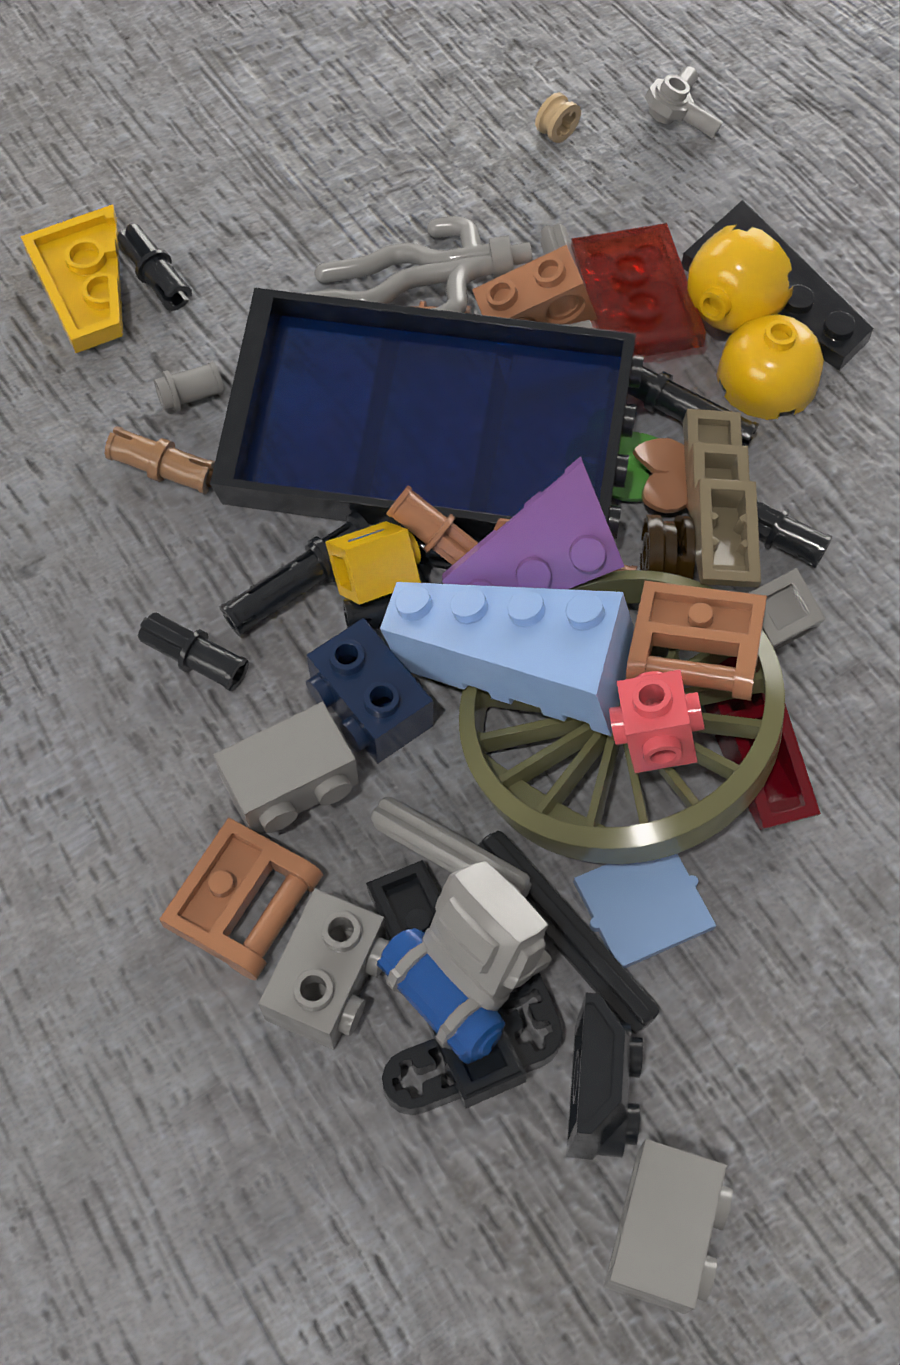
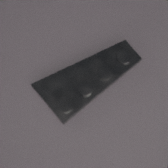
M744 200L740 201L683 253L681 268L689 272V267L702 245L726 226L736 225L733 230L740 229L746 232L751 227L763 230L780 244L790 259L792 271L787 276L789 289L793 286V294L778 314L793 317L807 325L817 337L824 361L840 371L869 342L874 328Z

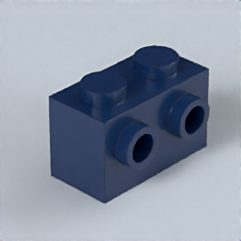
M364 618L306 655L310 678L306 680V685L317 704L323 701L326 708L330 706L342 720L339 726L350 745L357 752L365 748L377 764L433 727V700Z

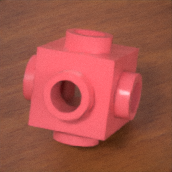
M681 670L664 673L650 671L642 673L635 678L617 681L621 706L609 708L615 745L628 744L634 772L640 773L698 763L692 732L705 730L698 692L685 694Z

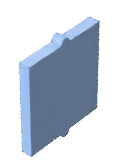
M678 854L639 863L606 864L574 878L573 883L592 918L589 928L593 932H599L607 950L624 969L712 931L716 927L713 918L696 889L698 878L694 875L689 876Z

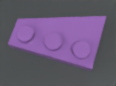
M581 456L565 469V473L543 492L539 491L524 504V508L497 531L493 530L442 574L443 584L570 589L625 567Z

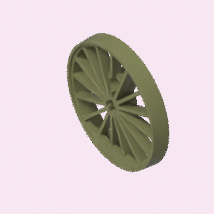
M646 570L612 571L569 590L623 592L626 603H640L645 581L714 588L675 574ZM762 630L756 666L757 673H755L752 693L765 694L762 720L702 713L705 730L695 731L755 739L751 749L742 763L738 765L694 742L698 764L727 779L716 790L700 801L673 767L657 769L687 808L649 822L639 773L634 772L628 744H623L639 824L622 827H605L601 825L620 745H615L613 732L611 736L593 731L589 723L567 717L565 722L555 718H548L483 733L484 718L488 707L542 713L539 707L516 700L512 704L491 699L489 692L468 686L462 691L459 708V732L463 753L474 779L497 813L514 830L536 845L568 858L592 863L630 864L664 858L692 848L723 830L752 803L764 786L775 764L782 737L785 688L781 666L770 640ZM653 646L651 656L680 660V649ZM700 652L687 661L718 665L731 656ZM694 686L684 688L685 694L698 692L700 706L734 699L730 691ZM563 736L509 770L487 755L491 751ZM580 750L546 795L526 783ZM604 750L588 815L585 817L562 805V803Z

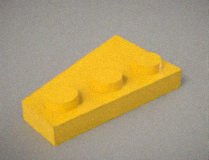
M113 204L20 236L25 251L75 353L123 336L119 246L117 240L118 228Z

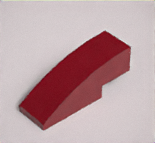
M730 657L718 665L736 667L737 657ZM752 694L751 701L734 698L706 704L704 707L706 713L762 720L765 694ZM786 704L781 743L775 764L764 786L748 806L760 830L821 814ZM715 734L723 756L738 765L742 763L755 739Z

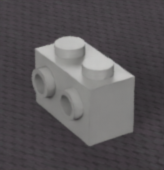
M323 701L213 754L220 777L246 827L258 834L263 831L268 833L276 832L289 826L295 821L299 813L319 803L321 805H330L338 802L350 793L353 786L359 784L356 759Z
M315 888L258 1003L264 1019L332 1050L335 1049L342 1033L351 1036L364 1010L365 999L360 998L359 995L367 977L371 975L377 978L382 972L377 966V961L381 958L382 951L389 942L385 940L386 928L384 917Z
M645 1139L637 1151L603 1287L681 1314L694 1310L697 1299L707 1302L713 1287L717 1268V1258L707 1255L713 1228L723 1230L732 1201L733 1189L723 1186L727 1165Z

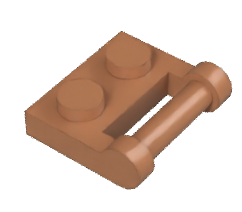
M645 581L627 661L626 679L635 678L642 673L650 671L664 673L681 670L683 685L732 692V698L751 701L767 596ZM653 646L737 657L736 667L656 657L651 656Z
M228 817L159 920L164 928L227 963L241 975L256 981L267 965L263 959L305 892L314 891L323 877V873L308 860ZM272 869H274L286 878L244 943L240 944L228 936Z

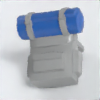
M486 861L469 865L450 874L443 886L441 895L437 899L436 913L430 928L425 933L416 928L400 932L388 942L382 951L381 958L377 961V966L388 976L386 984L391 990L401 993L437 1033L436 1041L442 1048L452 1049L458 1058L466 1064L489 1055L500 1040L505 1026L504 1020L497 1012L498 1009L506 1002L514 988L523 985L533 975L546 969L551 961L550 955L544 950L545 942L543 938L548 924L523 895Z

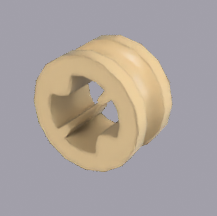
M560 92L554 93L540 107L536 116L535 126L538 131L547 134L553 142L561 143L577 127L581 117L580 106L572 101L569 102L564 94Z

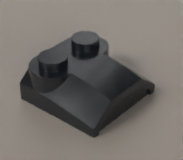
M586 992L575 1025L566 1157L593 1160L596 1155L622 1158L625 1144L637 1145L640 1125V1105L629 1103L630 1077L640 1078L643 1038L632 1037L631 1023L619 1022L602 996L597 993Z

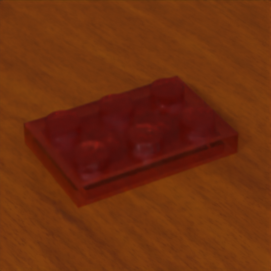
M667 223L571 239V247L580 276L598 318L594 320L596 329L636 333L634 355H642L644 357L704 347L706 331L699 311L694 307L687 291L688 280Z

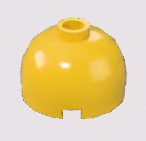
M736 225L726 226L702 245L689 267L687 291L692 306L709 325L727 333H733L747 321L766 315L778 314L793 294V286L789 289L787 276L792 271L790 259L776 240L763 230L751 227L747 232L740 229L733 230Z
M771 314L745 322L729 336L722 351L716 376L718 383L721 380V384L726 389L724 397L730 405L749 416L765 420L778 419L780 413L796 409L795 415L802 412L812 402L820 383L824 359L817 337L807 325L793 317Z

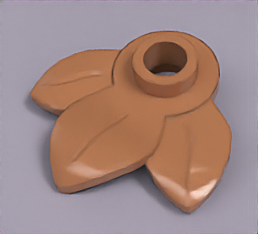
M657 438L639 444L634 449L633 455L652 473L642 490L644 504L662 513H676L684 508L688 509L684 445L670 438Z

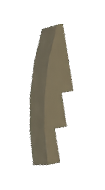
M687 409L683 419L685 473L689 516L693 518L695 527V559L700 584L758 588L761 583L757 492L756 482L750 481L748 446H742L741 412Z

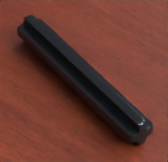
M496 831L482 839L478 844L479 847L528 874L532 885L525 899L548 924L545 931L546 937L595 993L602 996L616 1017L621 1022L631 1023L633 1034L639 1033L648 1027L660 1012L654 1001L503 832Z

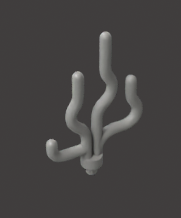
M459 216L435 218L428 223L427 231L429 235L433 238L459 236L462 248L435 250L414 243H398L385 246L365 256L322 263L315 269V277L321 283L373 275L400 263H412L419 266L401 270L387 278L379 286L366 291L355 292L330 289L304 294L388 304L408 289L447 282V302L439 307L430 309L465 313L468 303L466 286L476 278L494 274L495 279L514 270V265L533 261L530 242L511 245L509 235L489 238L488 244L481 245L479 230L470 219Z

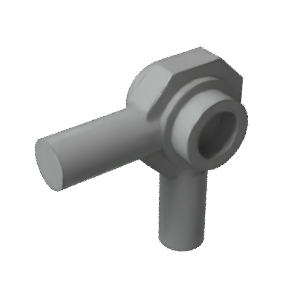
M687 66L678 75H667L665 79L657 78L645 95V99L650 107V115L656 121L663 124H671L674 120H684L713 139L723 122L694 104L689 91L698 79L697 71L693 67Z

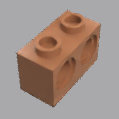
M567 245L472 289L481 314L486 316L553 324H573L586 320L592 322L598 319Z

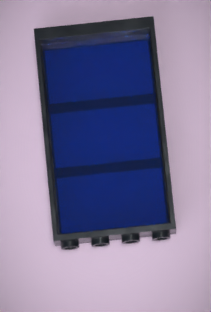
M254 288L210 484L223 505L346 521V516L356 511L369 525H376L387 521L401 527L404 526L394 518L387 516L386 513L409 485L413 488L414 492L444 516L448 517L450 514L455 516L453 523L460 529L466 530L470 537L483 540L494 530L498 519H511L524 508V504L539 491L543 492L565 473V469L581 456L614 539H617L622 506L611 505L614 487L625 488L629 455L619 454L621 437L632 438L637 405L627 404L629 387L640 388L644 356L634 355L636 333Z

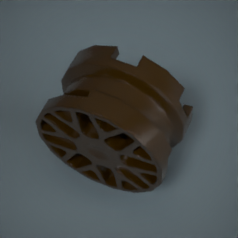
M646 515L641 534L643 547L642 553H640V570L670 573L693 580L695 567V527L693 518L691 516H676L674 521H663L660 515Z

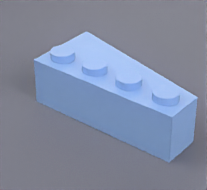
M396 582L380 630L391 651L410 673L461 689L472 686L489 692L491 699L512 704L514 700L539 707L545 716L564 722L567 717L589 723L593 731L608 736L612 735L609 708L619 706L620 699L617 681L626 679L627 661L634 633L633 623L623 592Z

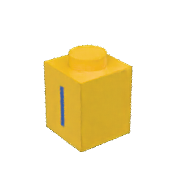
M385 521L325 542L339 594L359 605L393 593L396 582L421 583L417 564L421 562L420 549L416 539L408 532L407 528Z

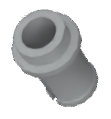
M214 361L209 362L207 365L172 375L166 370L162 372L163 377L154 379L156 392L163 410L173 408L175 412H178L183 404L217 394H224L220 372Z

